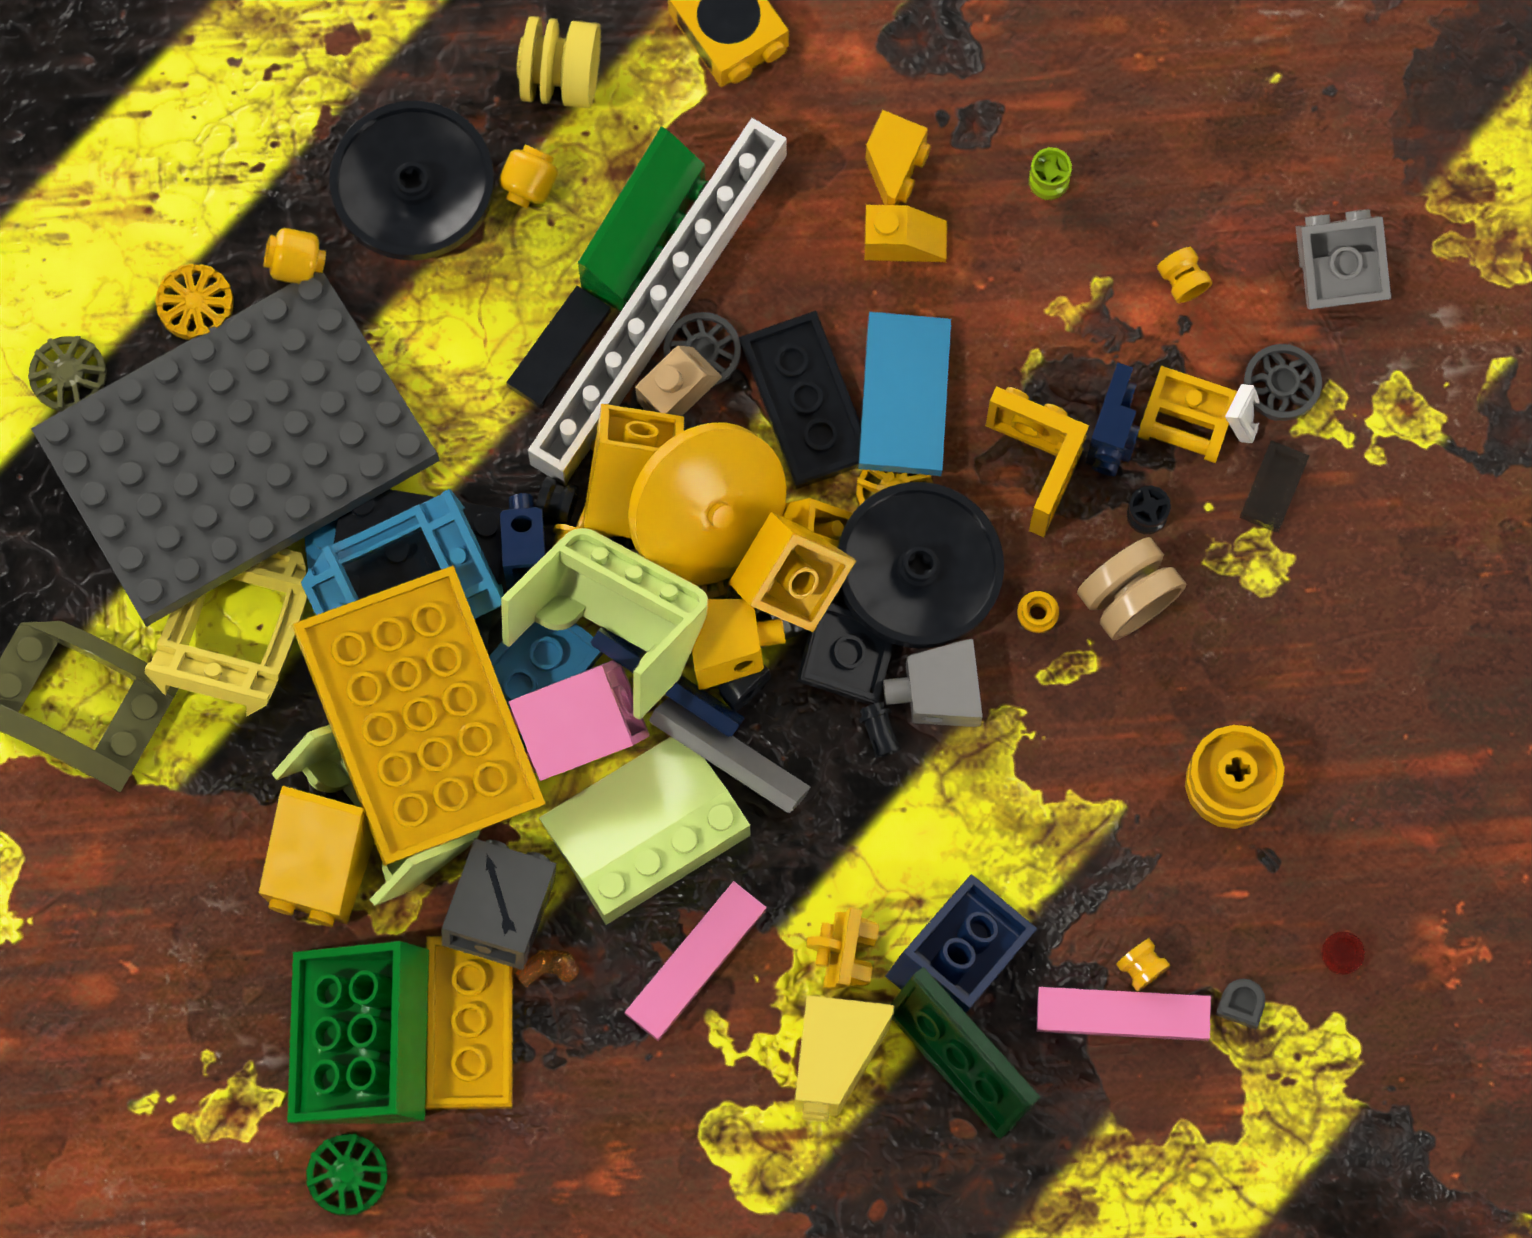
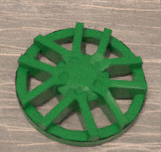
M342 1134L324 1140L311 1153L306 1171V1184L313 1199L324 1210L339 1216L358 1215L372 1208L382 1197L388 1181L387 1163L379 1148L370 1140L356 1134ZM350 1141L344 1156L334 1147L336 1143ZM356 1142L366 1146L358 1160L351 1157ZM327 1148L337 1157V1160L332 1165H329L320 1157ZM371 1152L375 1154L380 1166H364ZM316 1162L328 1170L327 1173L313 1178ZM365 1173H380L381 1179L379 1184L364 1181ZM330 1180L333 1186L319 1195L315 1185ZM360 1187L376 1190L374 1195L367 1202L363 1203ZM339 1192L340 1208L328 1204L325 1200ZM354 1192L358 1206L346 1208L345 1194Z

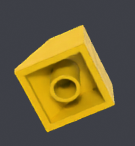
M771 512L728 584L750 606L814 632L856 563V560L806 527Z

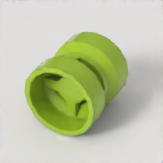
M1048 147L1035 154L1031 162L1029 186L1037 197L1044 200H1054L1060 198L1066 192L1070 182L1072 163L1064 151Z

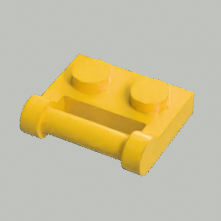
M1161 366L1137 437L1147 441L1151 437L1205 455L1204 460L1216 463L1229 425L1225 416L1238 391ZM1158 412L1214 430L1211 439L1209 440L1156 422Z

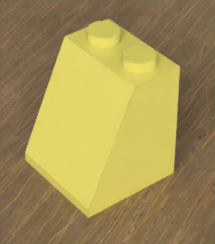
M807 995L795 1095V1112L803 1113L802 1119L828 1122L829 1116L839 1115L891 1027L894 1005Z

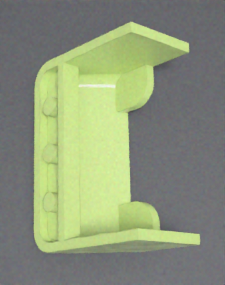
M587 528L574 529L559 540L501 598L502 643L510 647L534 622L551 630H565L572 627L583 616L647 652L641 658L639 666L633 671V716L641 720L680 679L706 619L708 597L700 587L598 532Z
M330 724L308 732L272 772L273 777L279 780L302 771L306 775L308 782L315 789L327 793H334L343 789L354 805L361 807ZM479 830L387 866H384L382 862L381 868L386 882L370 898V901L376 906L414 890L466 850L474 842V839H477L479 836Z

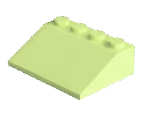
M672 737L667 738L539 817V820L606 925L750 836L749 822L707 761Z

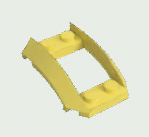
M283 549L232 578L286 593L275 630L261 664L189 646L207 594L205 593L170 613L157 642V650L151 663L148 662L145 667L146 676L165 696L170 686L245 705L246 717L267 706L296 637L292 625L301 621L308 598L301 585L306 575V565L302 553Z

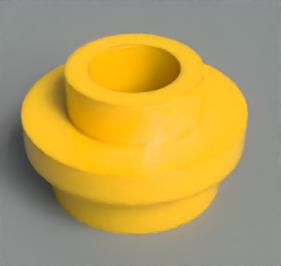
M1030 592L1019 602L1017 617L1020 624L1026 630L1033 633H1044L1052 629L1057 623L1059 606L1057 601L1046 592ZM1035 607H1040L1045 611L1046 616L1042 619H1035L1031 616L1030 611Z

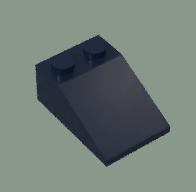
M971 874L903 951L885 977L902 990L910 978L924 967L967 1014L1037 928Z

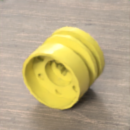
M530 16L526 24L525 33L520 41L517 59V77L519 79L521 101L532 102L536 94L537 85H540L541 103L548 104L556 86L561 87L564 106L590 109L595 97L599 71L600 23L572 21L566 38H560L557 19H549L545 36H543L541 17Z

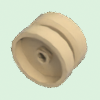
M1146 537L1120 551L1094 571L1078 588L1077 594L1089 610H1102L1106 608L1102 614L1100 625L1112 640L1121 639L1152 620L1176 600L1186 588L1187 584L1175 568L1165 567L1157 570L1164 554L1152 538Z

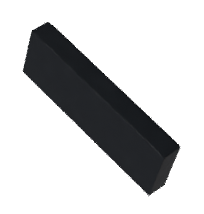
M576 286L506 382L507 387L541 409L611 313V307L581 287Z

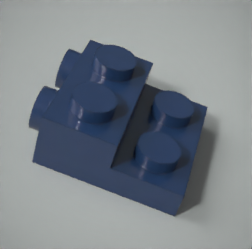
M1118 362L1091 438L1085 462L1093 465V470L1106 476H1115L1121 461L1129 463L1140 430V426L1133 425L1136 410L1130 409L1137 383L1130 382L1133 367Z

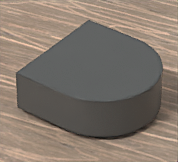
M1237 979L1231 982L1221 996L1215 1015L1256 1030L1265 1007V995L1262 988L1256 982L1249 979Z

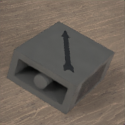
M474 839L442 926V946L524 970L555 883L556 863L551 862L540 853L528 852L524 854L511 850L506 844L497 840H487L485 842Z

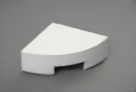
M1241 384L1225 416L1239 442L1253 443L1259 424L1253 423L1254 404H1259V398L1254 385Z

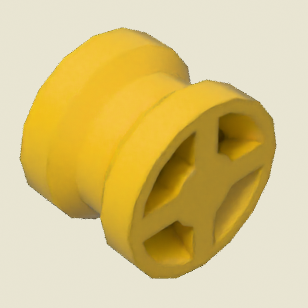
M1150 938L1133 948L1116 964L1121 971L1128 972L1132 978V986L1137 992L1156 980L1171 966L1166 959L1159 958L1154 952L1155 945Z

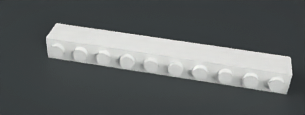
M751 118L528 449L531 466L566 486L591 449V442L596 439L601 404L614 406L621 404L666 337L670 328L674 325L786 158L787 138Z

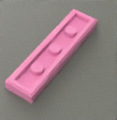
M733 881L627 1008L625 1015L659 1041L767 911V907Z
M1039 987L1036 1032L1208 1041L1210 1039L1211 996Z

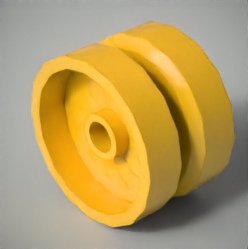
M1230 725L1215 729L1201 740L1187 767L1185 788L1190 804L1201 818L1218 827L1237 829L1254 824L1268 813L1283 786L1285 767L1279 749L1267 735L1253 727ZM1230 773L1238 775L1240 778V782H1236L1234 775H1231Z

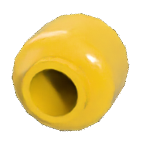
M524 145L523 150L515 149L511 151L498 180L501 188L508 191L505 199L528 209L530 202L536 204L544 203L558 175L556 166L552 164L554 158L527 145Z
M282 228L277 232L276 236H269L263 266L269 268L270 275L274 280L300 284L302 281L313 278L314 272H323L326 250L319 249V240L315 234Z

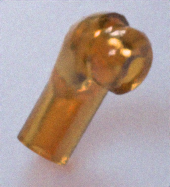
M544 949L527 960L524 970L516 968L513 970V973L526 988L545 973L557 974L562 982L572 981L579 973V966L575 963V957L568 951Z

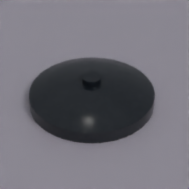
M401 101L387 104L367 113L350 127L334 152L330 167L329 183L337 215L343 226L356 241L369 250L385 257L399 260H424L448 253L463 244L476 232L490 209L494 194L495 177L488 147L481 134L467 119L459 113L439 104L425 101Z
M908 482L897 484L870 496L849 518L837 546L838 549L856 560V563L839 589L846 606L858 622L868 631L887 642L903 647L918 649L940 647L968 635L986 618L994 606L1002 586L1004 557L1002 546L993 524L986 514L969 498L951 488L934 483Z

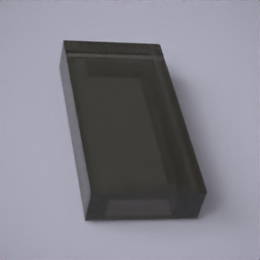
M1271 440L1239 518L1278 533L1310 455Z

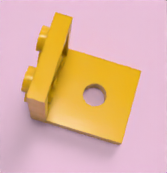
M996 386L989 402L985 426L1057 456L1034 506L1029 527L1030 532L1044 537L1083 452V445L1086 441L1089 425L1068 417V413L1056 405L1045 404L1042 406L1030 401L1029 396L1021 390L1007 387L1004 390Z

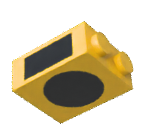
M668 0V13L721 88L731 81L733 84L743 81L751 74L752 68L764 61L770 63L777 60L785 53L786 48L789 46V30L768 0Z

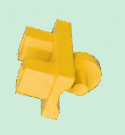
M850 907L847 909V912H836L833 924L822 923L820 937H807L806 947L817 951L815 965L826 967L823 988L838 990L848 986L863 987L870 984L873 969L872 963L855 959L857 945L867 948L875 946L878 938L879 924L861 917L862 910Z

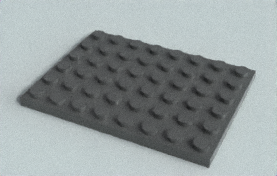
M314 272L313 278L302 281L300 284L291 283L226 319L219 327L216 328L214 326L210 328V333L192 338L31 428L146 627L440 461L436 450L324 272Z

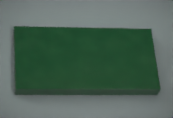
M924 967L910 978L890 1004L894 1005L892 1020L1000 1140L1016 1126L1041 1098Z

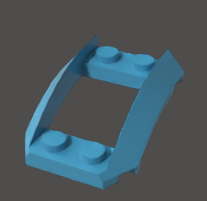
M451 489L369 529L322 548V552L312 568H309L301 582L316 615L359 600L343 566L422 530L441 570L454 565L474 619L500 607L501 598L504 596L502 584L498 585L463 512L465 507Z

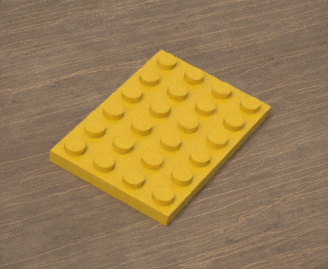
M454 565L293 623L294 633L360 805L365 810L368 826L384 866L546 804Z

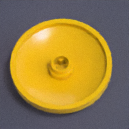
M716 422L698 425L668 440L645 464L631 494L628 525L632 542L638 554L696 586L717 583L733 576L769 514L773 512L783 516L786 501V480L778 456L756 434L744 427L731 423Z

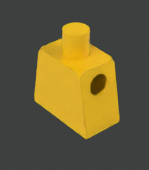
M708 599L707 616L692 649L698 689H707L761 672L764 669L761 647L786 643L782 619L757 622L755 608L750 606L744 599Z

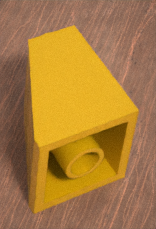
M601 404L585 503L583 528L594 530L607 538L613 536L631 538L628 525V510L635 482L652 455L668 440L684 431V416Z
M282 786L259 894L269 902V909L285 915H293L294 910L309 914L308 919L310 921L328 927H333L334 921L348 924L375 843L366 820L364 808Z

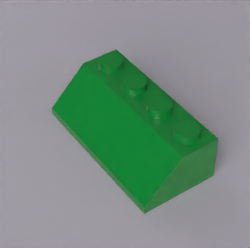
M662 126L578 261L581 288L619 311L623 310L664 249L670 236L674 234L687 215L685 212L691 202L697 200L708 183L705 180V164L669 130Z

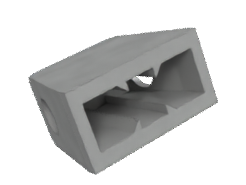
M973 639L912 654L906 660L907 677L883 680L885 704L910 702L912 722L965 727L981 726L983 715Z

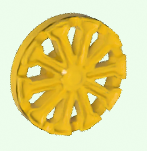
M193 263L177 267L178 269L168 273L160 283L161 285L157 290L155 299L156 310L164 327L175 336L187 340L210 333L209 329L214 326L216 328L219 327L226 319L231 317L234 307L233 293L225 277L208 265H194ZM193 273H201L195 286L192 275ZM184 276L187 288L183 287L176 280ZM213 277L217 280L215 283L206 288V285L210 278ZM168 288H171L179 295H167L165 293ZM220 291H225L224 297H212ZM165 305H177L168 311L163 310ZM212 307H223L225 309L224 313L217 314L212 310ZM182 315L179 324L173 325L172 320ZM205 317L213 321V325L209 328L204 325L203 319ZM191 320H194L196 324L194 332L187 330Z

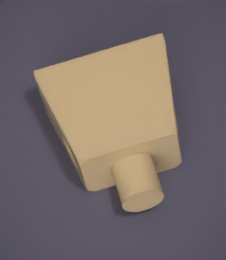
M678 345L635 387L637 402L646 411L683 416L722 376L694 347Z

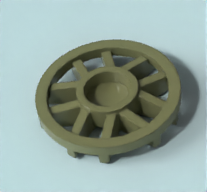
M81 336L50 338L47 340V343L34 352L35 355L29 366V383L39 401L51 409L63 411L81 401L79 387L93 389L88 395L90 396L105 386L107 378L105 361L95 345L81 338ZM63 344H71L65 354L58 347ZM79 345L85 347V352L79 359H76L74 355ZM51 349H53L59 357L54 362L50 361L45 356V354ZM92 355L96 357L98 366L86 365ZM41 360L48 368L36 372ZM85 374H99L98 382L84 379ZM51 377V382L38 388L36 381ZM57 390V402L44 396ZM73 390L75 402L65 404V391Z

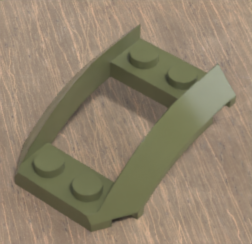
M21 622L0 657V732L16 738L88 776L94 777L120 793L179 688L170 686L165 696L146 676L145 667L147 663L65 622ZM58 643L134 681L95 750L41 722L19 713Z

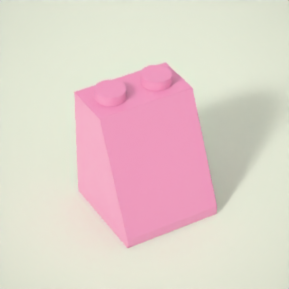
M614 660L508 701L511 707L510 713L517 731L521 733L527 749L525 751L534 773H537L539 781L633 746L650 736L644 719L639 720L633 716V691L623 666Z

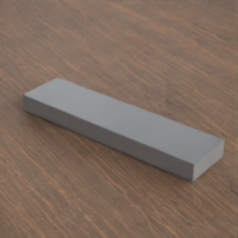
M669 697L654 710L649 719L651 724L787 813H791L799 805L811 788L735 737L726 736Z

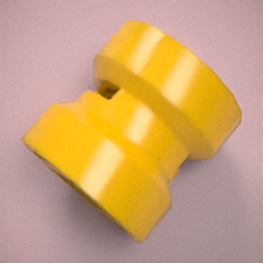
M1185 247L1172 253L1157 265L1162 278L1169 280L1172 285L1171 294L1178 304L1198 297L1208 290L1213 283L1208 273L1199 268L1197 264L1199 258L1192 247Z

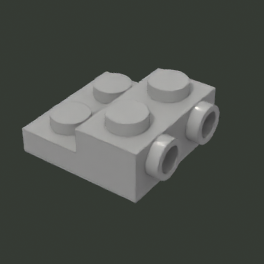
M1370 209L1345 212L1346 220L1330 222L1329 214L1305 217V225L1296 226L1299 264L1303 268L1307 309L1391 299L1383 217H1371Z

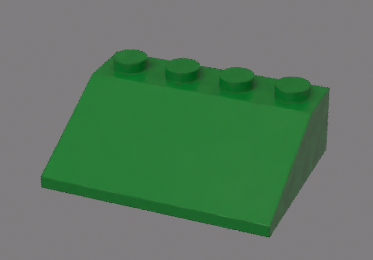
M397 941L293 952L287 1123L390 1124L425 1121L429 949Z

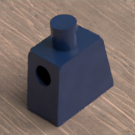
M526 493L512 495L509 498V510L500 512L502 558L507 592L547 553L542 508L534 507V497Z

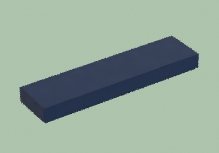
M603 627L597 631L590 642L593 647L632 673L639 666L641 658L647 653L645 650ZM682 675L665 694L728 737L733 736L745 719V717L736 711L734 712L730 707L706 691L699 690L696 684Z

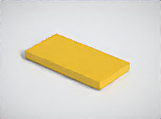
M427 936L426 949H429L425 1108H512L513 967L442 946V936Z

